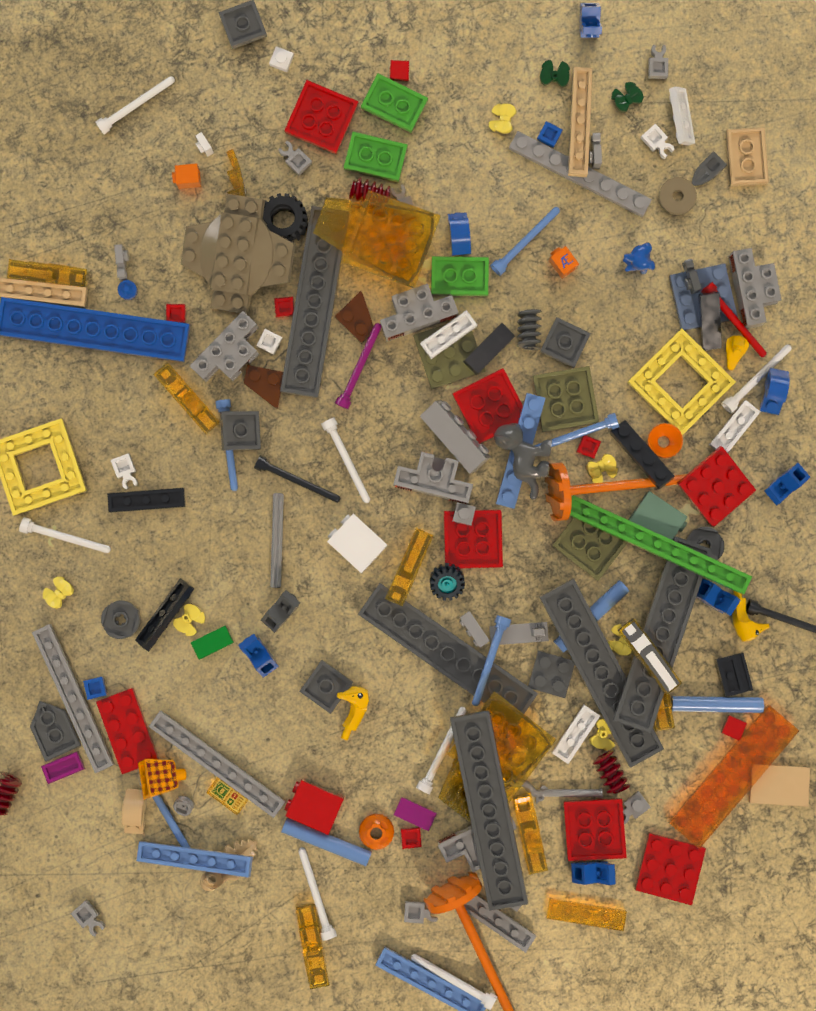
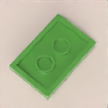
M377 73L361 105V109L412 133L428 102V97Z
M352 132L344 170L399 183L408 144Z
M432 256V295L488 296L489 257Z

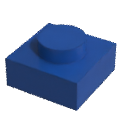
M546 121L537 140L554 148L563 129Z
M104 676L83 681L87 700L108 695Z

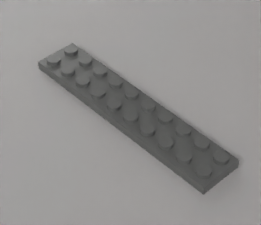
M311 206L280 390L282 393L313 398L319 397L349 211Z
M676 536L674 537L673 541L710 557L712 549ZM666 560L642 632L672 671L703 576ZM637 650L613 721L651 734L665 688Z
M571 579L539 596L628 766L631 768L664 750L654 729H652L650 734L613 721L627 678L576 581Z
M379 583L358 615L474 696L487 657L404 599L402 603L389 599L388 595L391 590ZM493 662L481 701L517 725L538 693Z
M490 710L450 717L489 911L527 905L528 897Z

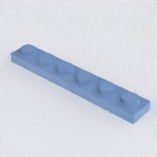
M526 393L518 424L523 431V441L533 445L546 398ZM510 450L496 504L515 509L522 481L514 476V453Z
M139 841L136 861L251 877L253 857Z
M385 946L375 963V966L459 1011H485L486 1009L483 1007L484 1004L481 1003V1000Z

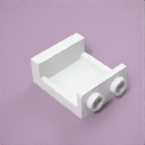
M353 513L352 516L348 514L341 521L343 525L339 530L335 528L328 535L329 540L327 542L362 574L388 545Z

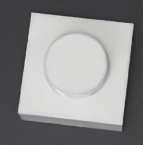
M276 46L269 65L288 72L294 53Z
M200 132L195 135L198 141L195 144L200 153L205 152L207 157L212 155L214 152L203 133Z
M265 329L256 346L274 355L283 338Z

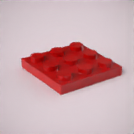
M306 80L284 132L337 155L359 101Z
M504 368L452 393L466 423L476 435V440L479 444L493 438L495 431L500 426L511 423L518 424L523 405Z
M719 446L677 483L711 527H715L756 491L722 446Z
M475 510L471 526L453 522L455 511H444L445 563H449V566L454 564L455 568L459 567L460 569L503 568L501 510Z
M622 798L564 801L568 861L627 858Z
M648 832L634 888L635 891L692 905L706 848Z

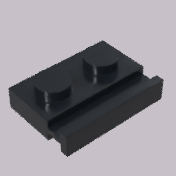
M743 652L715 659L725 697L753 691Z

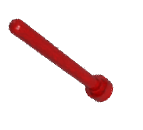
M711 282L701 290V293L717 292V286ZM720 297L721 311L758 355L765 357L767 352Z

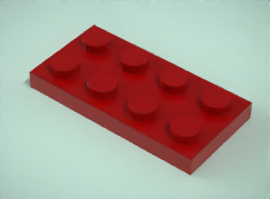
M134 688L96 701L122 774L138 769V763L144 759L159 760Z

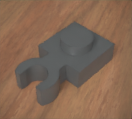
M691 258L685 260L682 265L686 272L685 287L687 290H690L692 295L698 293L702 287Z

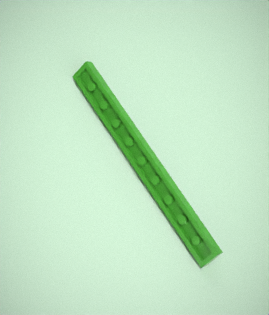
M572 496L571 517L742 595L745 594L752 576L579 497Z

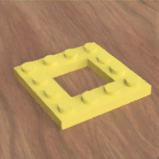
M681 329L627 383L668 424L677 427L683 435L736 381ZM680 356L707 382L683 408L655 382Z
M62 418L0 439V478L13 516L87 491ZM50 444L62 479L26 490L15 456Z

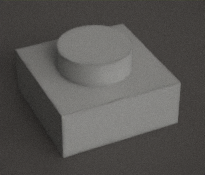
M457 502L453 522L471 526L476 507Z

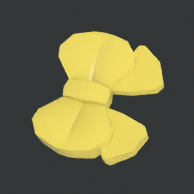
M497 104L491 111L493 114L500 116V120L490 121L489 128L493 132L510 133L513 130L510 122L517 112L516 108L511 104Z
M604 454L601 461H589L586 465L587 473L594 483L603 482L602 472L604 471L611 478H614L618 472L615 458L610 454Z
M64 577L53 579L57 588L55 592L48 588H45L43 591V599L52 608H60L62 600L66 596H71L74 592L73 586L64 580Z
M190 603L184 606V614L182 617L176 618L173 621V625L178 631L186 633V636H193L197 631L191 622L194 620L203 624L205 622V614L197 606Z
M618 624L611 631L619 636L620 639L619 641H608V644L613 652L615 651L622 656H629L632 653L631 642L622 632L628 626Z
M600 718L596 722L597 733L589 741L592 746L608 751L615 746V743L607 738L611 732L604 719Z

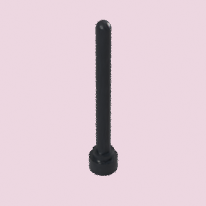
M260 455L257 459L254 469L260 472L267 470L336 503L340 502L341 497L270 464L266 457Z
M749 599L746 604V613L749 615L761 614L816 634V625L761 607V604L753 599Z

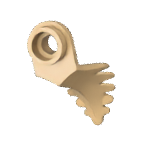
M250 839L247 842L241 840L240 845L236 841L234 842V849L230 845H226L225 853L254 857L256 855L254 851H257V842ZM206 871L201 876L200 885L206 891H213L227 880H238L240 876Z

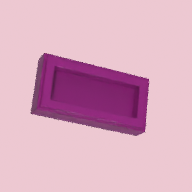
M79 751L41 766L48 784L85 769Z
M401 797L394 812V816L427 831L430 830L437 814L404 797Z

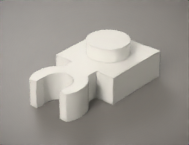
M656 124L641 136L642 141L652 151L659 150V155L662 159L667 157L664 149H668L671 153L674 151V147L671 144L665 143L668 137Z
M129 453L111 460L117 478L123 477L122 486L124 489H129L127 486L129 480L133 481L134 486L138 485L137 479L132 477V473L136 472Z

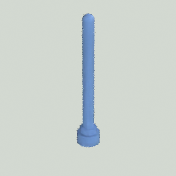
M554 207L502 259L495 260L490 265L492 270L501 276L506 271L507 264L559 214L560 209Z
M230 399L215 401L216 409H218L219 413L230 411ZM233 450L226 451L230 488L232 491H236L238 483Z
M615 413L607 415L604 421L551 439L552 447L604 428H612V430L618 428L619 423Z
M499 615L496 616L494 622L497 628L472 700L474 706L480 704L503 632L511 623L510 619Z
M161 796L152 797L180 846L191 848Z

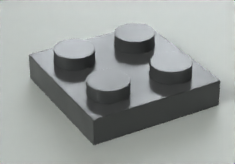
M254 0L218 12L232 49L267 37Z
M556 317L540 353L574 368L591 333Z
M259 411L220 412L222 451L261 449Z
M538 651L528 687L566 698L575 665L573 660Z
M321 660L299 692L331 714L341 700L337 698V693L348 690L353 681Z

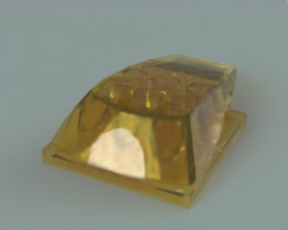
M368 190L365 200L360 203L347 199L326 197L313 233L345 254L342 261L343 264L415 289L441 215Z
M493 691L478 712L490 710L508 803H510L556 739ZM454 743L446 753L454 760L438 798L469 822L471 819Z

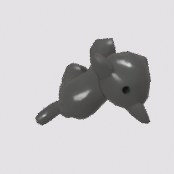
M519 424L502 425L495 431V443L502 449L513 451L514 476L530 485V498L535 500L539 493L536 479L547 477L549 462L541 461L535 467L533 466L536 456L550 457L552 440H545L540 446L536 447L523 441V431Z

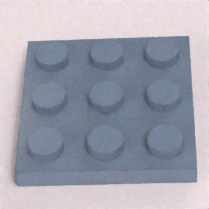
M726 264L696 269L695 271H697L702 289L713 282L717 286V291L720 293L722 300L737 316ZM686 272L669 276L680 328L684 331L700 328L699 294H702L700 290L698 293L691 295L690 290L686 289L684 283ZM720 309L721 323L730 321Z

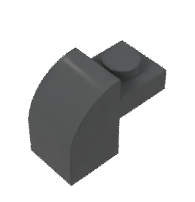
M285 590L276 603L265 613L261 621L275 633L295 612L300 602L295 595Z

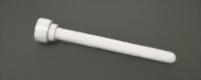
M174 77L166 78L110 117L100 118L95 123L101 132L106 134L110 131L112 124L175 82Z
M785 345L733 397H727L721 403L723 408L732 414L738 408L739 401L768 374L770 368H774L791 351L792 347Z
M335 417L321 423L323 430L330 433L363 502L369 503L370 497L337 432L338 428L336 425L338 423Z
M26 517L22 519L19 532L22 533L36 532L104 553L111 551L110 546L36 525L35 522H32V519Z
M461 707L456 716L465 715L466 708ZM452 726L426 777L422 781L419 780L416 786L417 789L429 795L433 789L432 780L454 738Z
M301 847L298 853L322 925L320 935L322 941H326L336 937L337 933L335 928L329 924L306 849Z
M417 954L411 956L413 962L481 1000V1003L484 1004L483 1007L486 1009H492L498 997L495 994L481 992Z

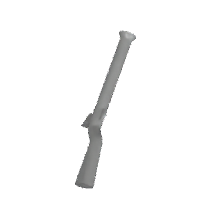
M503 774L505 787H523L530 795L536 797V804L539 801H543L544 797L603 798L602 788L548 789L547 786L542 785L540 789H535L527 780Z

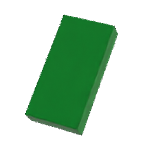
M225 625L191 642V645L200 660L234 643Z

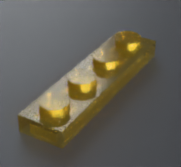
M549 898L546 918L624 931L627 911Z

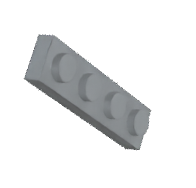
M479 895L464 904L468 914L525 953L536 938L534 933L501 910L489 911L488 902Z

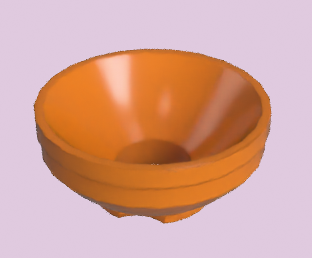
M663 423L655 426L650 431L647 442L650 449L658 457L670 458L681 450L683 437L677 427L672 424ZM662 436L669 440L668 446L664 448L658 444V439Z
M371 814L361 822L359 837L368 848L382 849L392 841L394 827L386 816ZM373 828L381 829L382 836L379 839L372 838L370 832Z

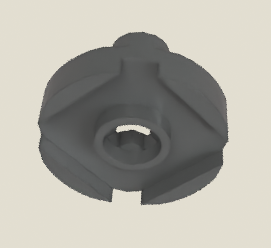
M699 527L692 530L686 538L687 541L699 545L705 540L709 548L712 549L710 557L718 560L724 552L723 538L711 527Z
M119 600L111 603L103 610L101 616V624L110 637L115 639H125L133 636L141 623L139 609L128 601ZM123 614L126 622L119 625L116 617H120Z

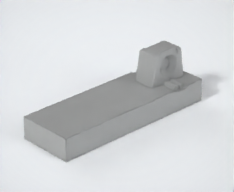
M547 622L511 624L504 630L499 645L549 641ZM489 626L490 643H492L497 628L495 626Z

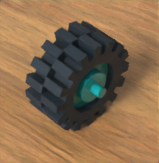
M445 563V566L440 564L438 569L434 568V572L430 574V588L433 595L436 594L438 599L442 597L443 601H446V598H449V601L453 600L452 597L457 599L459 597L458 594L461 595L465 588L463 572L460 571L459 567L455 568L454 564L449 566V563Z

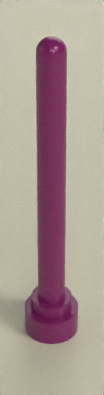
M380 323L374 325L344 393L337 397L335 401L336 405L349 409L351 405L350 396L381 330Z

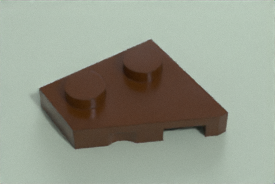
M361 291L335 315V318L361 344L369 337L374 327Z
M247 365L244 385L278 409L283 372Z

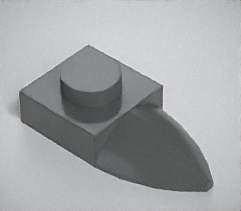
M713 151L696 169L692 184L699 186L709 182L727 164Z

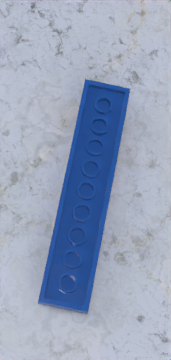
M1 297L0 336L185 362L190 324Z

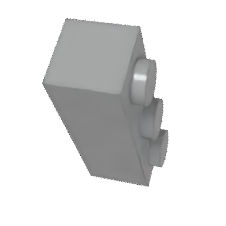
M470 611L460 617V624L462 627L465 626L467 628L466 632L469 637H473V643L476 647L479 646L481 648L490 641Z

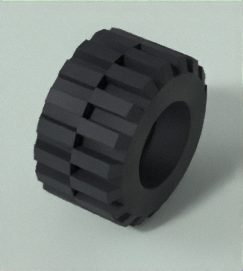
M279 193L276 198L272 195L269 197V202L265 200L263 220L266 222V226L273 233L293 243L296 239L299 241L301 235L306 233L305 228L308 227L305 207H303L300 200H297V197H290L287 193L284 196H281V193ZM280 211H289L295 216L294 222L287 228L276 227L273 224V218Z

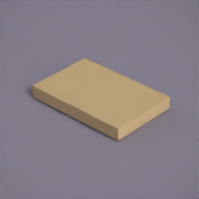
M765 128L727 129L726 143L730 187L768 184Z
M751 763L749 803L809 807L810 767Z

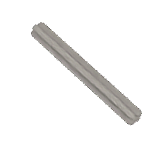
M282 493L273 494L270 581L272 588L281 587L284 495Z

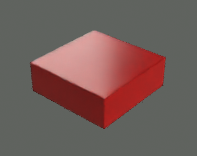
M391 60L390 79L393 81H409V61Z
M274 298L276 318L293 317L294 298Z
M166 304V321L186 323V304Z
M587 435L582 436L576 453L594 459L601 441Z
M728 715L721 733L740 741L747 723Z
M420 827L401 828L402 849L422 847Z

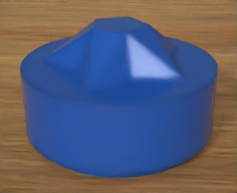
M124 280L118 285V294L123 299L131 300L136 297L138 289L134 282Z

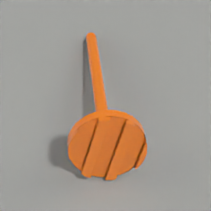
M562 462L549 463V475L545 477V483L548 484L549 493H545L546 501L551 504L553 514H550L553 521L569 519L572 505L571 495L656 487L649 478L570 486L568 472ZM687 474L674 475V479L665 486L677 485Z
M468 872V876L460 878L452 876L447 879L448 883L441 887L436 885L431 888L432 893L427 899L424 898V902L432 914L456 910L496 996H498L497 998L503 1011H514L464 905L481 891L482 884L475 872Z

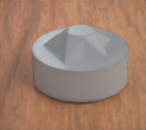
M179 796L175 800L173 808L178 814L187 816L193 810L194 804L190 798Z

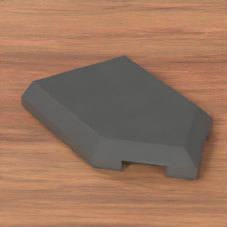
M39 701L30 728L45 762L81 746L66 710Z

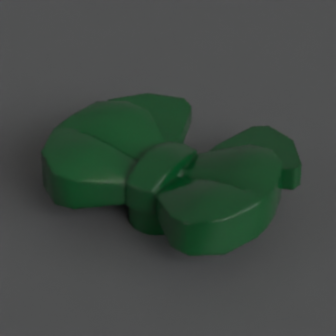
M545 61L542 64L540 73L541 84L546 86L551 82H557L562 88L567 86L570 67L562 61L558 71H553L552 61Z
M625 83L626 95H623L618 89H614L611 99L614 100L615 107L620 112H627L629 105L632 103H642L644 98L643 92L636 86V83Z

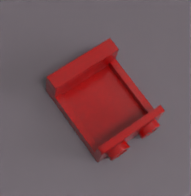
M303 778L300 782L296 781L292 790L295 793L293 800L289 799L284 809L287 811L286 817L329 835L344 796L329 792L305 781Z

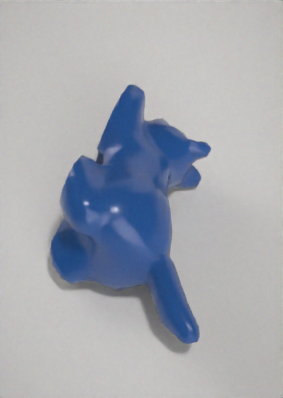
M649 242L634 247L630 254L624 255L623 262L627 264L626 272L639 270L644 275L647 273V269H655V262L650 258L652 246Z

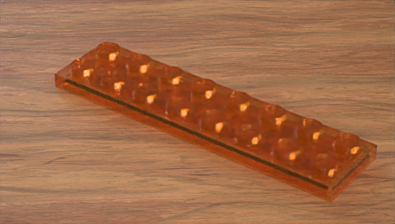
M767 705L764 712L755 719L742 737L733 745L668 823L700 849L796 736L799 730L774 708Z

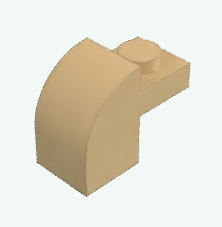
M126 789L122 808L124 833L144 834V814L147 799H143L142 790Z

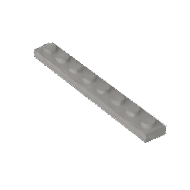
M517 131L509 146V150L640 217L644 216L652 200L588 167L587 177L568 176V156Z
M46 625L32 632L94 772L98 773L114 765L52 625Z
M159 711L149 725L152 730L273 818L286 802L163 711Z

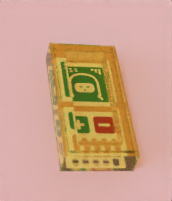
M218 777L206 792L236 815L239 814L248 801L247 798Z

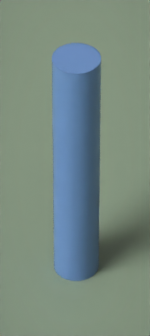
M620 580L590 607L596 621L600 620L630 592ZM558 636L553 642L564 653L567 649L560 636Z
M671 696L670 707L671 711L763 713L764 699L762 697Z
M289 818L286 819L281 831L284 834L363 866H367L372 853L369 850L332 835H326Z

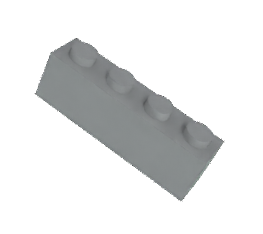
M435 401L420 417L469 473H474L491 458L488 454L489 450L485 445L478 443L476 435L470 429L467 430L464 427L463 420L450 411L452 408L446 401Z

